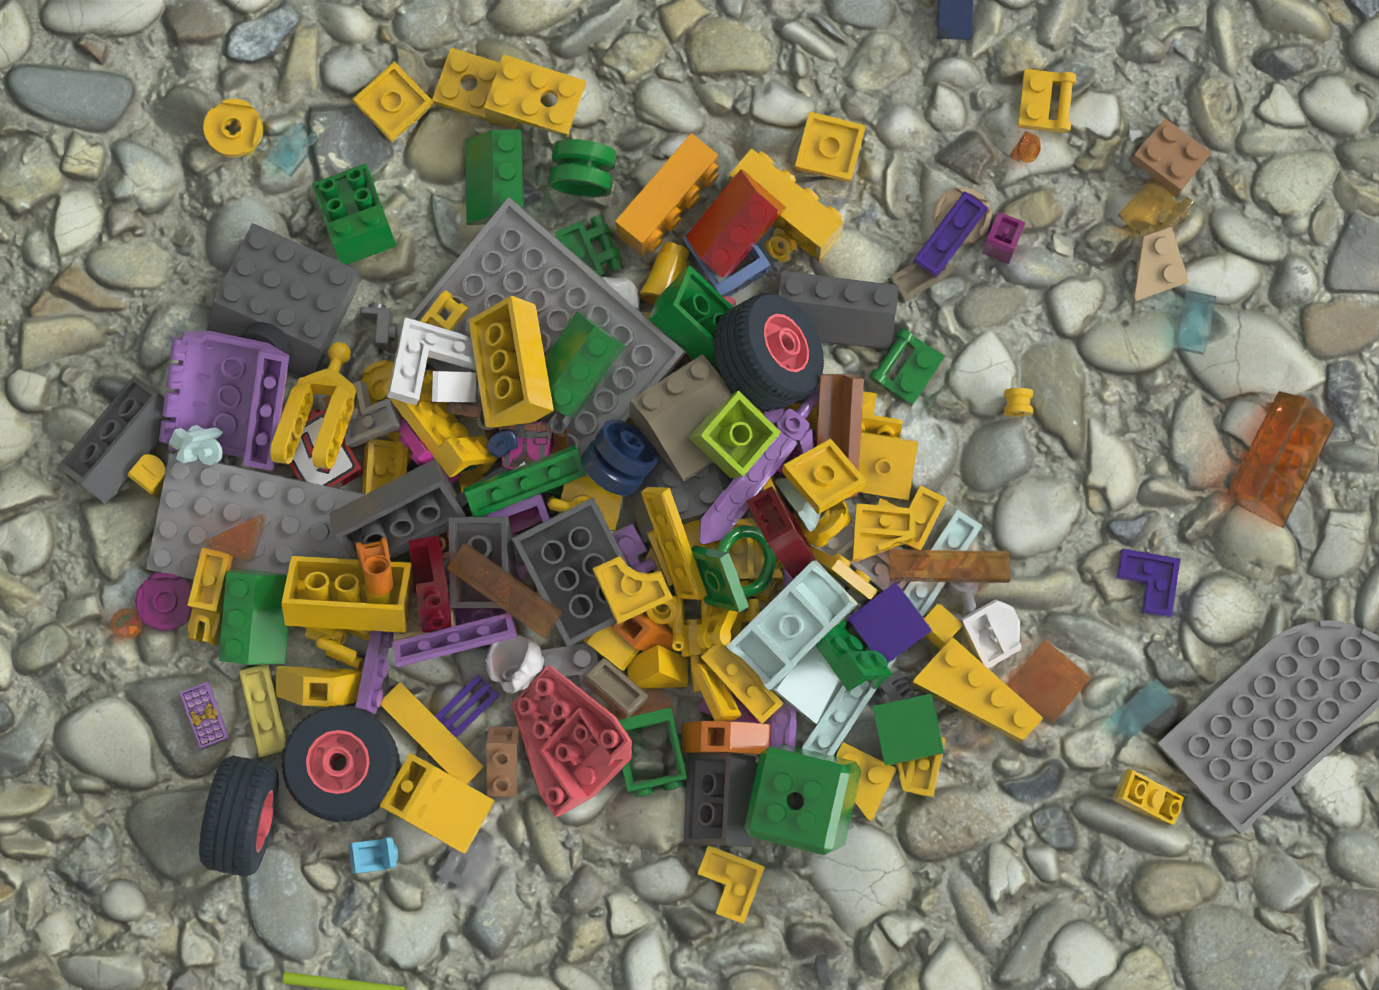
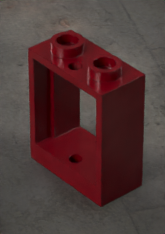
M772 486L746 501L767 544L793 580L812 561L816 560L818 562L798 522Z

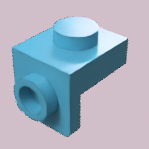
M392 837L348 844L352 874L383 871L396 867L398 849L393 844Z

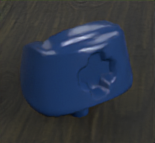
M502 429L496 432L486 445L488 451L496 458L519 446L517 436L511 429Z

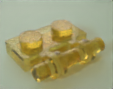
M1152 177L1119 212L1118 217L1140 235L1146 227L1151 231L1171 226L1173 229L1179 221L1183 222L1189 216L1188 211L1195 203L1189 197H1185L1180 204L1176 203L1173 200L1176 194ZM1165 208L1171 214L1163 222H1159L1156 217Z

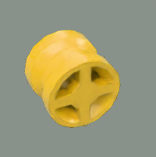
M1028 388L1005 389L1004 398L1006 399V406L1004 407V415L1012 417L1033 415V407L1030 405L1033 390Z

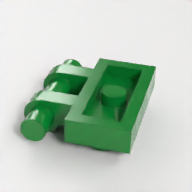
M596 215L590 219L593 229L588 231L585 230L582 221L555 231L556 238L600 277L605 276L601 267L605 263H609L612 272L623 269L620 261L621 253L618 247H614L610 238L611 230L608 224H604L601 215ZM599 239L604 252L596 255L591 241Z

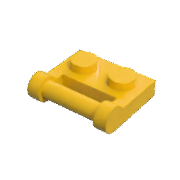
M1025 69L1017 128L1058 133L1070 132L1069 112L1072 86L1076 84V74L1071 72L1057 73ZM1052 84L1061 85L1057 120L1048 119Z

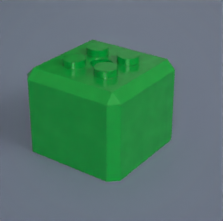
M786 744L768 747L760 754L744 826L750 837L820 855L836 851L846 843L861 776L860 767L856 761ZM793 792L800 793L804 798V805L799 810H795L789 805V796Z

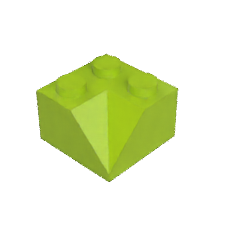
M736 391L708 414L688 438L732 479L744 477L781 432L743 394Z

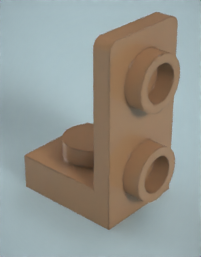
M489 726L486 742L487 795L489 797L517 796L519 727Z

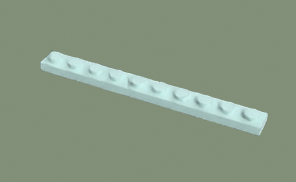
M959 510L955 512L904 591L923 617L982 527L981 524ZM869 646L867 647V649H866L865 651H871V649L869 648ZM896 658L888 664L887 667L889 669L891 668ZM865 681L851 691H847L842 686L802 748L833 756L876 689H873L868 681Z

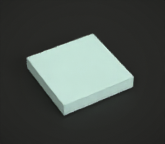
M814 646L771 690L810 723L817 725L843 684L818 648Z

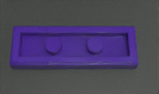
M964 191L913 259V263L937 279L989 207Z

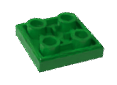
M931 693L872 706L885 766L945 754Z

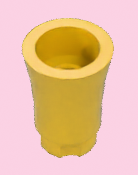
M664 242L662 249L656 256L647 281L639 293L640 299L652 306L655 305L657 298L682 270L688 266L689 250L673 242Z

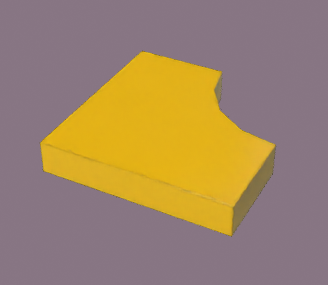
M620 556L592 568L617 624L673 599L661 571L650 574L636 572L628 567Z

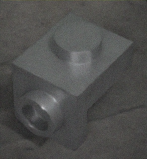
M371 303L368 304V307H361L360 314L363 319L377 320L375 343L378 348L391 349V341H396L397 324L392 323L393 314L390 308H386V305Z

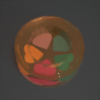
M121 609L111 619L112 631L122 639L135 638L142 630V619L132 609Z

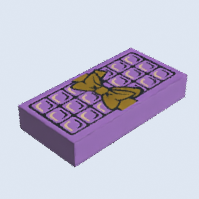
M209 682L180 692L200 749L230 739Z

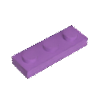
M371 631L355 707L370 714H376L377 707L381 706L383 700L381 686L383 678L387 676L389 670L387 656L389 648L393 646V632Z

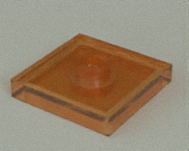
M1044 639L1007 686L1051 724H1054L1092 677Z

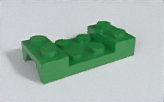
M843 619L816 644V647L847 691H851L865 681H868L871 687L876 689L892 675V672L887 667L888 662L876 650L862 651L863 646L861 642L850 634Z

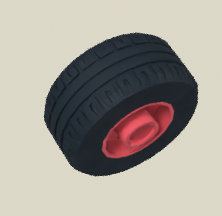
M760 293L729 309L720 318L713 341L714 355L718 369L733 393L739 391L757 409L769 412L788 407L816 390L819 384V376L823 374V349L814 325L795 303L780 295Z
M346 705L323 707L301 719L302 721L298 722L296 727L292 729V733L289 734L288 740L284 744L286 746L283 748L281 758L283 760L281 763L282 775H284L283 780L294 801L310 814L333 822L360 820L380 809L379 805L387 795L386 793L390 790L394 779L400 771L398 748L395 739H393L387 727L370 713ZM341 757H346V766L344 769L337 771L335 767L337 760Z
M233 755L223 759L219 764L209 790L200 832L199 858L200 862L208 870L242 877L250 876L258 870L269 841L278 797V770L271 763Z

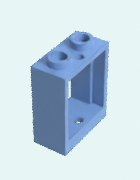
M691 227L685 232V236L690 232V230L693 227ZM683 238V246L689 250V255L701 274L721 296L731 297L770 272V263L756 244L749 252L754 262L719 283L708 265L699 258L687 238Z

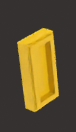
M706 664L695 665L691 671L714 721H735L739 718L741 713L730 690Z

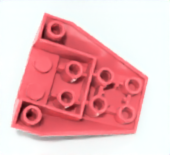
M551 665L546 666L512 703L539 793L554 817H559L595 797L632 759V740L618 719Z

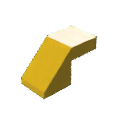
M611 625L581 640L621 671L626 669L640 651L631 646Z

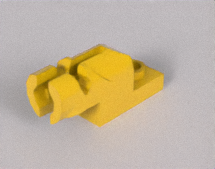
M207 548L201 549L187 605L192 608L188 625L189 633L187 639L199 643L204 641L214 646L218 645L223 617L226 572L230 570L233 559L231 553ZM201 621L205 623V629L201 625Z

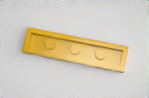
M645 488L641 491L678 598L703 599L707 593L670 488Z
M401 682L383 698L381 706L449 775L468 785L485 768Z

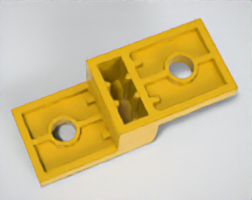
M451 47L432 100L436 105L513 130L516 128L517 122L568 138L587 83L586 80L503 54L499 63ZM466 78H473L477 81V86L471 91H466L461 87L462 81ZM546 94H553L558 100L554 106L546 107L541 103L542 97Z

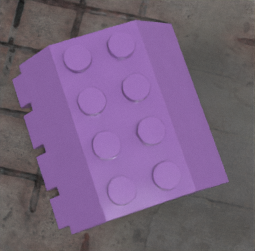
M183 331L182 337H172L170 359L178 360V363H169L166 387L175 389V391L165 392L162 416L170 417L171 420H161L159 441L168 443L169 450L178 451L169 445L175 429L182 428L188 432L191 426L195 425L203 429L216 427L223 431L222 435L216 439L222 447V453L243 457V465L272 471L274 462L271 459L270 450L281 419L290 356L266 342L213 331Z
M446 567L444 570L447 588H450V567ZM455 608L456 626L392 642L396 666L403 667L517 638L512 608Z

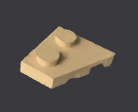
M1171 226L1141 236L1139 246L1140 258L1137 261L1135 272L1137 273L1135 291L1132 292L1134 301L1189 282Z

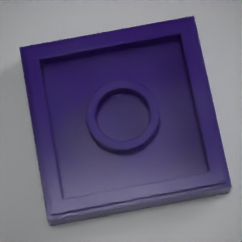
M897 582L893 583L848 617L869 648L881 653L886 658L888 664L932 631V628Z

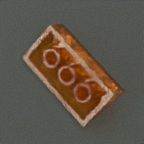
M1278 391L1226 495L1241 508L1278 527L1284 528L1335 424L1306 397Z

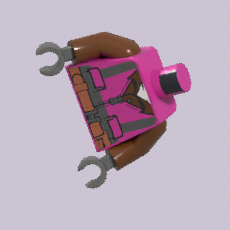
M480 411L477 424L480 428L484 429L488 440L502 429H511L516 434L519 446L498 458V461L503 463L504 468L515 469L568 448V431L566 427L571 419L566 415L561 423L557 420V413H554L549 423L532 422L488 428L485 427L483 412Z

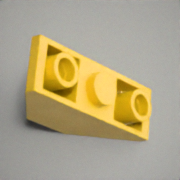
M277 666L276 697L302 706L328 707L356 703L363 670Z
M1127 769L1121 774L1112 800L1130 810L1174 826L1181 811L1184 797L1134 770Z

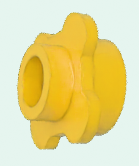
M776 228L773 231V237L765 242L764 247L773 258L778 259L780 262H787L792 250L798 248V241L795 238H790L783 228ZM779 243H783L784 247H780Z

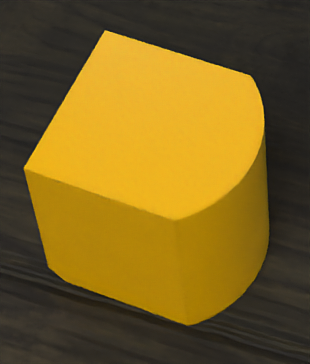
M145 454L128 472L127 476L156 498L162 491L167 466L158 457Z
M937 604L924 618L932 628V631L924 637L941 650L961 629L963 624L941 604Z

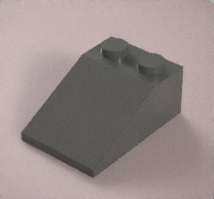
M449 517L450 608H511L519 606L518 572L509 517Z

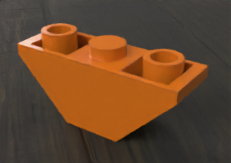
M647 611L619 624L616 622L611 625L620 636L636 649L646 651L659 645L673 652L675 651L672 647V629L667 623L658 624L650 620Z
M728 721L682 723L681 753L760 755L762 751L770 747V724Z

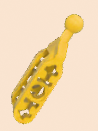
M335 342L329 347L328 358L330 363L327 369L299 378L297 385L291 389L271 444L270 454L273 462L284 464L292 462L309 417L315 394H322L332 397L313 448L312 462L316 468H333L353 414L354 398L357 392L354 385L339 373L341 365L348 362L351 356L350 348L345 343Z

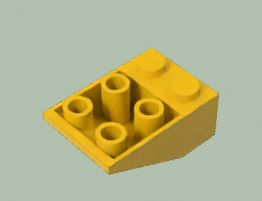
M409 753L390 790L386 793L387 795L379 806L465 854L495 801L441 769Z

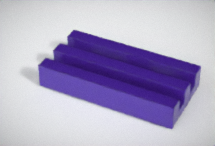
M478 674L435 717L458 738L500 696ZM480 684L482 687L447 720L445 716ZM488 692L490 696L460 726L455 728L453 724Z

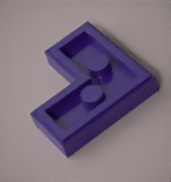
M1122 548L1119 555L1116 579L1145 584L1141 613L1171 618L1181 559Z

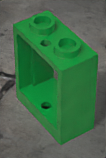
M671 708L632 716L628 719H619L618 721L626 733L667 724L678 774L634 784L630 763L628 762L622 768L628 794L635 793V798L653 794L652 789L664 786L665 791L683 787L682 782L687 781V776Z

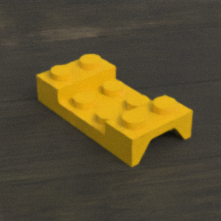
M425 370L417 405L389 398L449 478L454 477L469 465H476L482 474L486 473L498 459L488 451L486 447L488 440L482 435L469 436L467 428L459 423L447 403L432 402V370ZM391 378L382 388L386 395H388Z

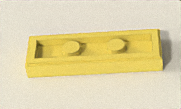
M262 664L239 670L259 758L283 753L287 738L270 665Z

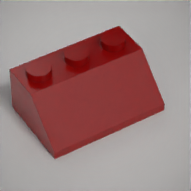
M740 169L685 237L699 258L720 277L724 278L734 272L786 207L748 173Z

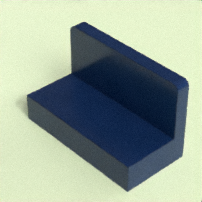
M938 0L936 38L971 39L973 0Z

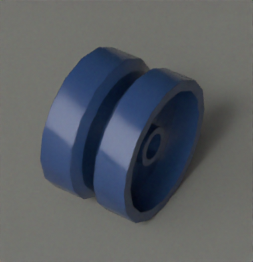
M614 419L603 424L595 440L590 442L581 456L582 466L588 476L605 490L621 496L634 494L643 483L645 476L649 475L659 460L657 450L637 427L622 420Z

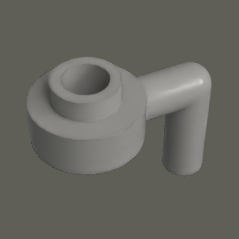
M967 569L954 571L950 575L948 584L949 592L954 597L962 599L964 605L962 618L976 610L974 596L977 594L979 586L978 576Z

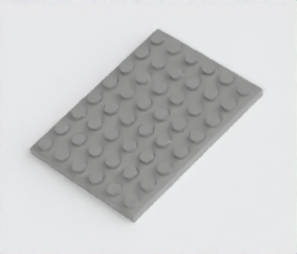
M509 197L409 317L410 319L420 321L439 295L447 290L454 296V301L458 304L463 303L469 308L467 315L457 324L453 332L471 337L469 319L509 296H514L536 304L544 357H546L577 311L623 342L626 346L578 416L570 418V423L566 427L568 431V448L575 445L580 458L590 442L595 440L598 431L606 421L614 419L628 422L630 420V400L663 380L686 353L683 348L671 340L651 320ZM446 308L440 313L446 320L451 314ZM400 327V329L396 332L399 336H400L401 327ZM431 358L429 361L438 371L477 372ZM474 402L483 410L482 402ZM553 407V412L534 422L549 423L553 414L557 413V420L562 423L565 415Z

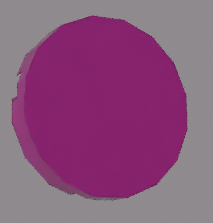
M160 572L148 577L138 588L135 598L136 610L143 622L154 630L165 632L177 630L189 621L192 608L187 606L192 589L190 583L183 577L170 573Z

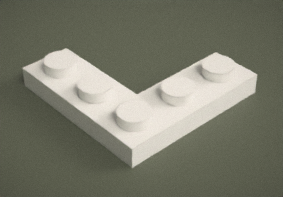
M405 317L401 326L387 397L417 405L420 398L427 357L476 371L471 337Z

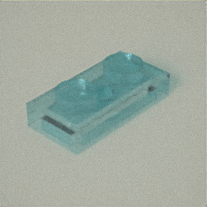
M1186 291L1174 349L1201 355L1205 354L1216 296Z
M1156 678L1113 713L1110 718L1126 738L1130 740L1174 704L1176 700Z

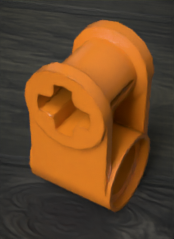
M386 537L381 538L378 542L368 544L355 543L360 570L362 569L367 591L376 596L390 592L393 588V578Z

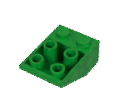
M367 164L312 183L332 244L340 262L348 265L397 247Z

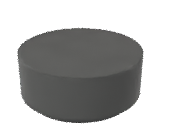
M828 955L816 956L815 967L819 985L821 987L832 985Z

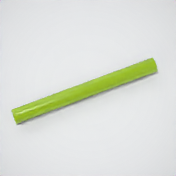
M284 972L282 980L283 984L328 990H405L404 986Z

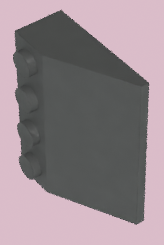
M594 497L512 538L567 647L616 623L592 568L619 556L627 566L628 564Z

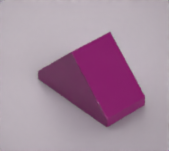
M998 212L982 254L1009 264L1026 222Z

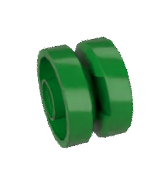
M564 139L556 141L553 145L552 161L557 165L550 168L549 187L561 193L579 197L600 198L609 196L612 193L613 176L607 172L615 169L617 151L602 143L588 140Z

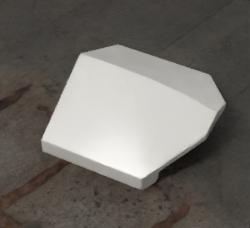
M995 599L961 618L966 639L979 661L987 668L994 666L1021 650L1020 621L1012 606Z

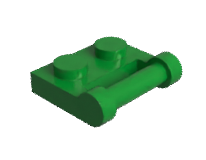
M900 328L896 334V341L878 368L873 369L868 377L896 397L913 406L945 356L916 338L908 330ZM908 345L914 351L894 381H892L886 375Z

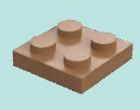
M1164 118L1134 154L1131 161L1174 194L1178 195L1208 159L1211 152Z

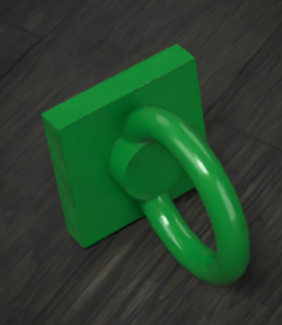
M740 526L732 529L722 538L716 550L700 546L691 547L707 593L703 598L707 605L741 612L749 607L746 598L762 591L774 573L776 556L767 544L761 530L754 526ZM752 538L762 548L764 555L763 568L754 582L741 586L738 572L733 565L728 551L739 539Z

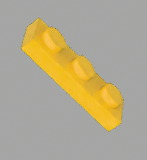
M714 644L700 658L760 724H763L784 703L771 689L768 690L764 686L758 674L740 656L730 651L726 647L727 645L717 646Z

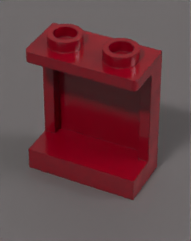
M432 536L408 540L421 630L425 633L450 628L452 623L448 588L439 537Z

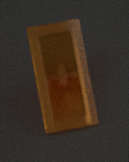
M265 514L254 517L206 540L205 543L207 547L245 561L252 560L267 518Z

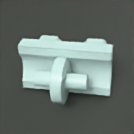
M198 425L191 426L188 432L182 428L175 429L169 445L179 451L176 459L181 463L199 459L203 464L213 465L222 458V447L216 439L222 435L223 431L216 427L203 429Z

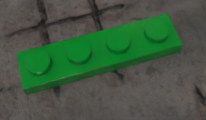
M574 445L463 488L473 517H481L584 477L587 474L582 466L578 449Z

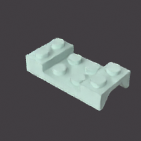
M815 560L726 647L740 656L759 675L764 686L770 690L834 626L839 624L858 603Z

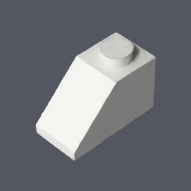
M433 371L432 402H481L477 372Z

